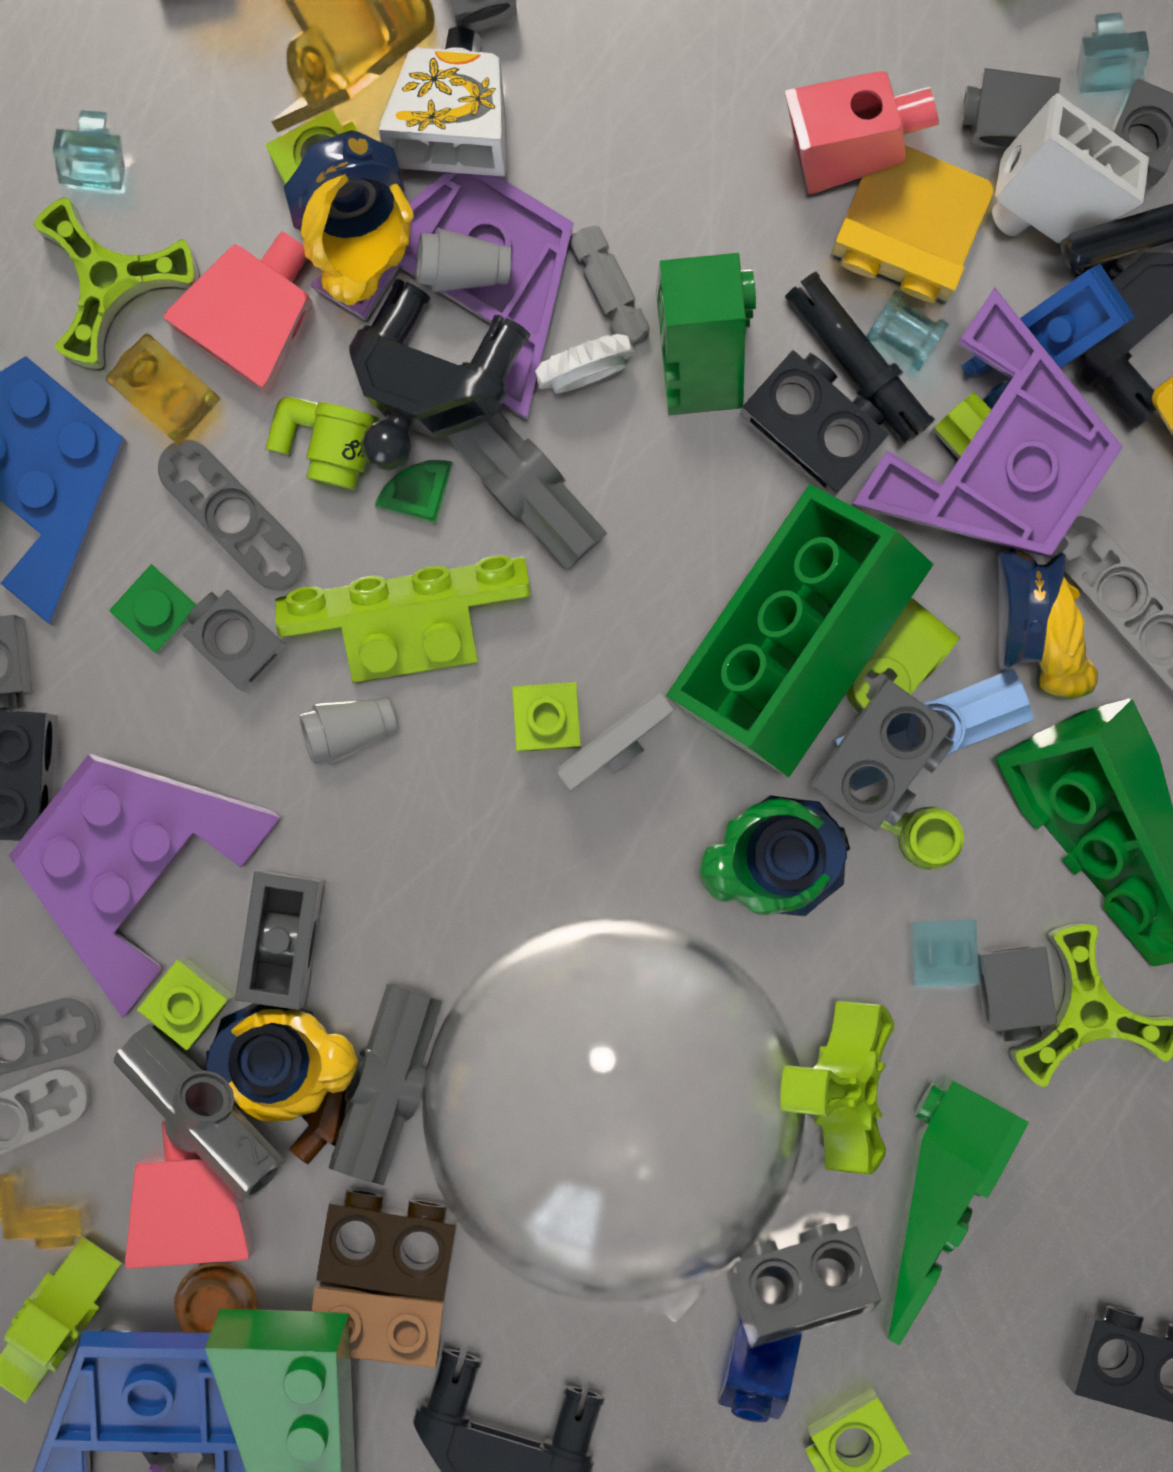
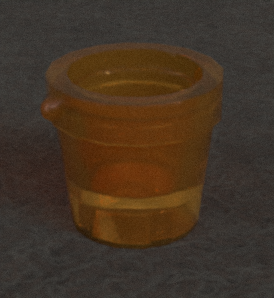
M229 1262L199 1263L198 1266L192 1268L178 1285L174 1297L175 1316L184 1333H211L219 1309L257 1310V1289L250 1276L238 1265Z

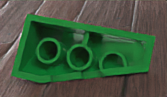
M1133 698L1080 711L1001 752L995 759L1022 814L1036 830L1044 826L1067 853L1061 860L1074 875L1083 871L1105 897L1104 910L1153 967L1173 963V806L1159 753Z
M948 1076L944 1079L941 1087L933 1083L928 1087L914 1114V1117L922 1121L916 1132L883 1325V1332L887 1339L899 1346L937 1284L942 1271V1265L936 1263V1260L941 1251L950 1254L955 1247H959L968 1232V1223L973 1212V1208L968 1206L974 1195L978 1197L983 1196L988 1199L1029 1124L1028 1121L1013 1111Z

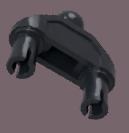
M1143 253L1126 269L1118 263L1119 258L1100 263L1136 318L1079 357L1078 376L1087 386L1091 385L1094 389L1100 385L1132 422L1131 425L1135 429L1157 412V409L1152 402L1154 389L1128 361L1132 357L1129 351L1173 313V253ZM1093 265V266H1090V267H1086V268H1083V269H1079V270H1075V271H1076L1078 274L1082 275V274L1085 273L1087 270L1091 269L1092 267H1094V266H1096V265Z
M395 279L392 289L372 325H364L362 329H358L349 345L351 360L364 396L386 417V420H380L371 424L363 434L360 445L366 462L378 470H393L401 466L409 457L412 447L408 435L409 429L441 439L477 426L497 414L507 396V385L503 381L524 343L528 341L531 335L529 331L507 317L504 319L501 315H494L491 320L492 324L471 362H463L462 365H457L411 348L404 344L431 298L417 286L409 282L405 284L401 279Z
M452 1349L442 1350V1359L429 1402L421 1403V1406L416 1409L413 1418V1424L420 1439L441 1472H592L594 1466L593 1454L588 1449L601 1405L605 1401L602 1395L588 1390L582 1413L578 1416L576 1413L582 1397V1388L565 1386V1395L552 1438L540 1442L471 1421L465 1412L478 1369L482 1365V1360L466 1353L460 1376L455 1379L453 1375L460 1351Z

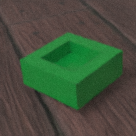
M150 564L110 608L109 612L153 652L159 655L188 623L186 617L197 604L156 566Z

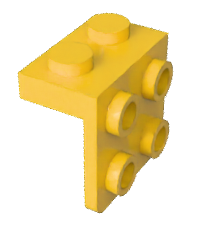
M905 145L906 160L903 163L862 177L830 254L842 258L840 264L859 275L876 278L877 274H881L900 282V290L912 297L930 303H935L937 298L948 302L955 292L964 271V262L993 195V186L989 180Z

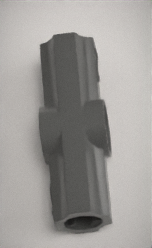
M499 410L492 418L477 426L446 436L483 477L480 480L496 501L517 523L523 521L537 537V540L566 570L580 561L607 535L603 527L563 484L566 481L553 463L530 439L527 438L524 441Z
M386 985L367 1048L364 1047L358 1052L356 1071L351 1083L345 1089V1101L349 1104L331 1155L329 1169L384 1186L404 1121L412 1118L422 1097L426 1079V1069L422 1064L429 1041L433 1035L437 1016L440 1012L441 1000L394 985Z
M146 1025L133 1034L129 1041L117 1051L113 1063L166 1119L165 1130L170 1141L181 1150L191 1153L196 1152L240 1201L245 1199L251 1200L266 1189L270 1182L282 1172L286 1163L285 1159L233 1105V1089L228 1081L217 1073L202 1071L179 1045L156 1025ZM189 1107L203 1109L210 1116L197 1115Z

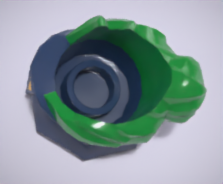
M770 795L761 803L750 806L745 812L729 820L723 843L714 844L706 848L702 856L699 878L707 892L715 899L722 902L736 899L755 914L807 916L844 885L847 851H850V845L845 828L839 827L837 821L829 815L820 801Z

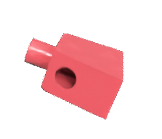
M883 71L785 91L793 140L809 195L900 165L906 160L904 134L939 125L938 114L930 87L894 97L887 72Z
M281 231L261 260H259L241 246L234 244L166 311L163 318L176 331L268 395L277 381L313 304L310 296L292 283L308 260L305 257L304 245Z
M163 1120L164 1157L144 1158L135 1164L125 1258L126 1269L249 1260L255 1250L244 1200L240 1201L196 1152L191 1153L181 1150L174 1145L166 1134L165 1120Z

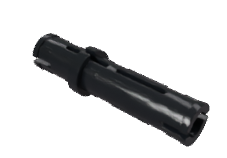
M817 271L811 273L800 282L816 303L814 304L801 287L797 288V286H794L785 295V299L791 302L860 388L856 395L858 394L867 401H870L885 417V421L899 437L903 446L919 434L905 418L904 412L919 431L927 429L935 421V418L929 415L899 378L903 374L899 366L895 362L891 365L886 362L876 347L823 283Z

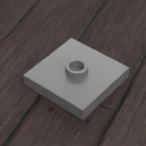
M654 692L557 768V775L572 792L605 765H608L615 774L645 751L638 740L669 717L674 709L661 693L657 694Z

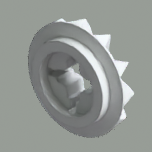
M621 334L605 335L599 339L589 340L581 345L570 347L562 353L552 355L550 359L541 362L535 370L539 389L553 388L555 393H563L592 384L619 372L626 367L625 360L635 353L629 337Z

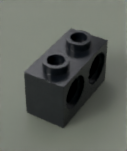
M792 350L742 406L739 415L824 490L835 497L888 437L889 434L881 427V424L886 419L876 407L862 396L857 394L851 401L833 385L834 381L838 378L837 375L816 355L809 352L803 359L797 352ZM787 383L801 384L810 393L811 407L802 414H789L779 406L776 399L777 390ZM842 424L852 428L859 440L857 452L848 457H839L831 453L826 447L824 440L825 431L829 427Z
M0 710V840L20 841L52 801L57 715Z
M1107 1306L1104 1316L1086 1311L1066 1385L1075 1395L1173 1422V1388L1162 1386L1160 1381V1372L1163 1365L1173 1358V1324L1168 1323L1166 1333L1142 1327L1144 1316L1125 1309ZM1114 1339L1126 1341L1129 1349L1126 1362L1115 1370L1100 1368L1098 1353L1101 1347L1106 1342Z

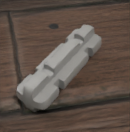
M598 225L587 226L570 237V247L578 263L584 262L586 267L583 269V273L605 317L611 316L613 321L610 323V327L613 333L628 336L631 344H634L649 334L650 326L641 308L635 309L633 304L636 302V298L614 254L608 255L606 250L609 249V244L601 228Z

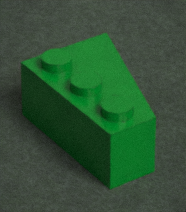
M739 253L660 260L656 298L668 416L741 409L744 405L745 328H750V319H753V309H756L753 270H741Z

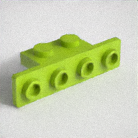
M495 555L483 558L475 565L451 569L444 566H428L417 570L413 575L384 579L379 576H367L355 580L348 586L324 590L313 586L301 587L291 591L287 596L275 599L277 633L279 637H286L341 627L352 683L478 662L469 606L529 596L531 591L526 559L524 557L510 558L508 556Z

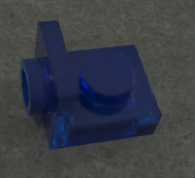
M739 1317L726 1378L720 1392L718 1404L732 1408L731 1412L733 1415L751 1422H767L769 1418L780 1419L789 1401L802 1333L751 1348L741 1317Z

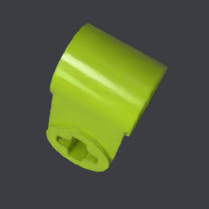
M911 598L846 693L849 704L857 713L861 714L870 700L866 697V694L869 692L870 685L864 680L865 676L874 679L878 675L884 674L912 695L921 682L925 681L942 663L961 637L914 598Z

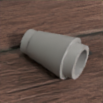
M438 227L435 234L420 233L416 258L417 284L431 285L432 292L508 284L511 270L510 246H501L497 243Z
M388 697L378 700L368 699L313 704V711L299 715L303 738L313 764L327 760L331 766L386 739L387 736L398 733L396 718Z

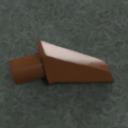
M345 1090L336 1093L327 1091L316 1112L301 1116L307 1122L308 1127L289 1149L304 1163L309 1165L327 1142L333 1146L336 1145L346 1112Z

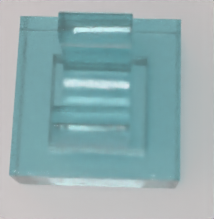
M1121 12L1095 15L1097 33H1092V37H1083L1081 41L1076 71L1080 94L1129 89L1137 78L1144 81L1150 54L1146 31L1124 33Z
M81 109L77 131L56 129L52 152L59 184L122 190L125 163L120 135L110 134V129H105L107 112Z
M975 919L910 922L914 986L979 984L977 923Z

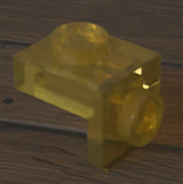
M149 333L144 334L134 346L127 349L119 358L116 366L106 376V381L178 446L221 400L210 387L176 359Z
M8 1170L0 1175V1224H3L4 1240L35 1238V1248L37 1249L74 1245V1235H82L90 1228L89 1202L25 1206L23 1170Z

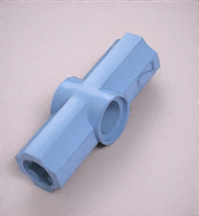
M1014 668L924 703L935 712L944 715L953 725L951 727L950 739L954 741V744L946 756L1035 720L1023 684ZM902 713L895 716L887 727V738L890 743L900 749H910L918 745L921 741L917 733L920 718L911 713ZM844 736L834 739L836 746H838ZM864 766L857 769L851 775L850 782L856 791L886 779V776L876 767Z

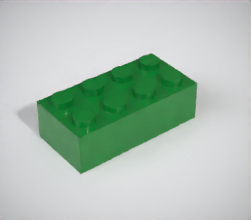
M809 484L665 696L707 728L789 778L934 563L896 529Z

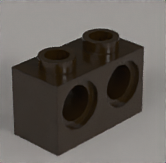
M346 1189L344 1199L332 1198L328 1206L316 1281L444 1302L459 1219L446 1216L447 1206L421 1200H409L408 1209L382 1205L383 1195L355 1189ZM351 1221H361L367 1224L375 1236L374 1247L368 1252L361 1254L347 1250L340 1239V1230L344 1224ZM414 1232L428 1233L436 1240L439 1254L433 1261L427 1264L414 1263L404 1253L403 1240Z

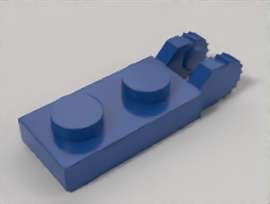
M1098 264L1023 315L1020 319L1059 368L1062 369L1136 317L1101 264ZM976 356L961 366L968 378L980 375L992 367ZM1012 379L1003 381L992 388L983 399L991 410Z

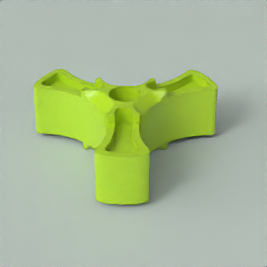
M68 197L54 201L34 221V227L43 237L52 240L67 251L77 270L80 284L78 309L68 330L55 343V349L67 360L90 369L103 368V349L107 329L110 323L113 322L115 314L130 299L140 293L159 287L189 289L199 279L195 255L184 239L176 241L163 250L146 255H126L113 252L98 244L86 233L79 218L78 210Z
M1086 923L1069 924L1055 928L1048 933V938L1059 953L1065 971V996L1056 1017L1057 1023L1050 1024V1027L1042 1033V1037H1038L1029 1043L1010 1050L1011 1059L1017 1068L1030 1081L1041 1087L1048 1086L1056 1068L1067 1055L1082 1045L1099 1039L1117 1038L1133 1041L1146 1049L1153 1057L1164 1062H1168L1173 1057V1017L1137 1015L1120 1005L1105 988L1096 964L1095 948L1099 929L1095 925Z
M837 1001L827 1046L819 1047L818 1063L814 1068L784 1066L780 1092L781 1111L815 1115L814 1124L821 1125L825 1147L824 1166L826 1170L871 1175L877 1170L886 1155V1146L880 1136L876 1119L882 1117V1112L877 1104L879 1077L886 1067V1064L880 1062L886 1043L894 1031L895 1024L891 1014L883 1005Z
M82 1236L53 1276L47 1272L38 1287L25 1300L21 1309L11 1320L12 1324L3 1336L7 1345L0 1354V1386L26 1404L40 1386L49 1370L55 1373L80 1337L82 1331L85 1330L99 1309L95 1302L122 1265L119 1260Z

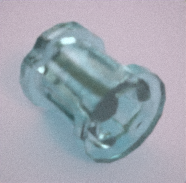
M895 290L866 337L872 342L880 339L912 360L911 367L919 372L950 323L944 319H940L937 322L933 321L905 303L904 295Z

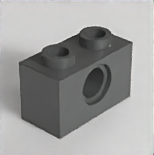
M266 871L254 872L235 994L236 1001L300 1010L305 1006L324 880Z

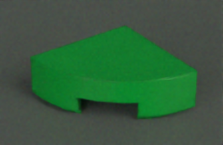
M427 460L405 468L385 484L377 497L375 507L437 525L454 463L446 460Z

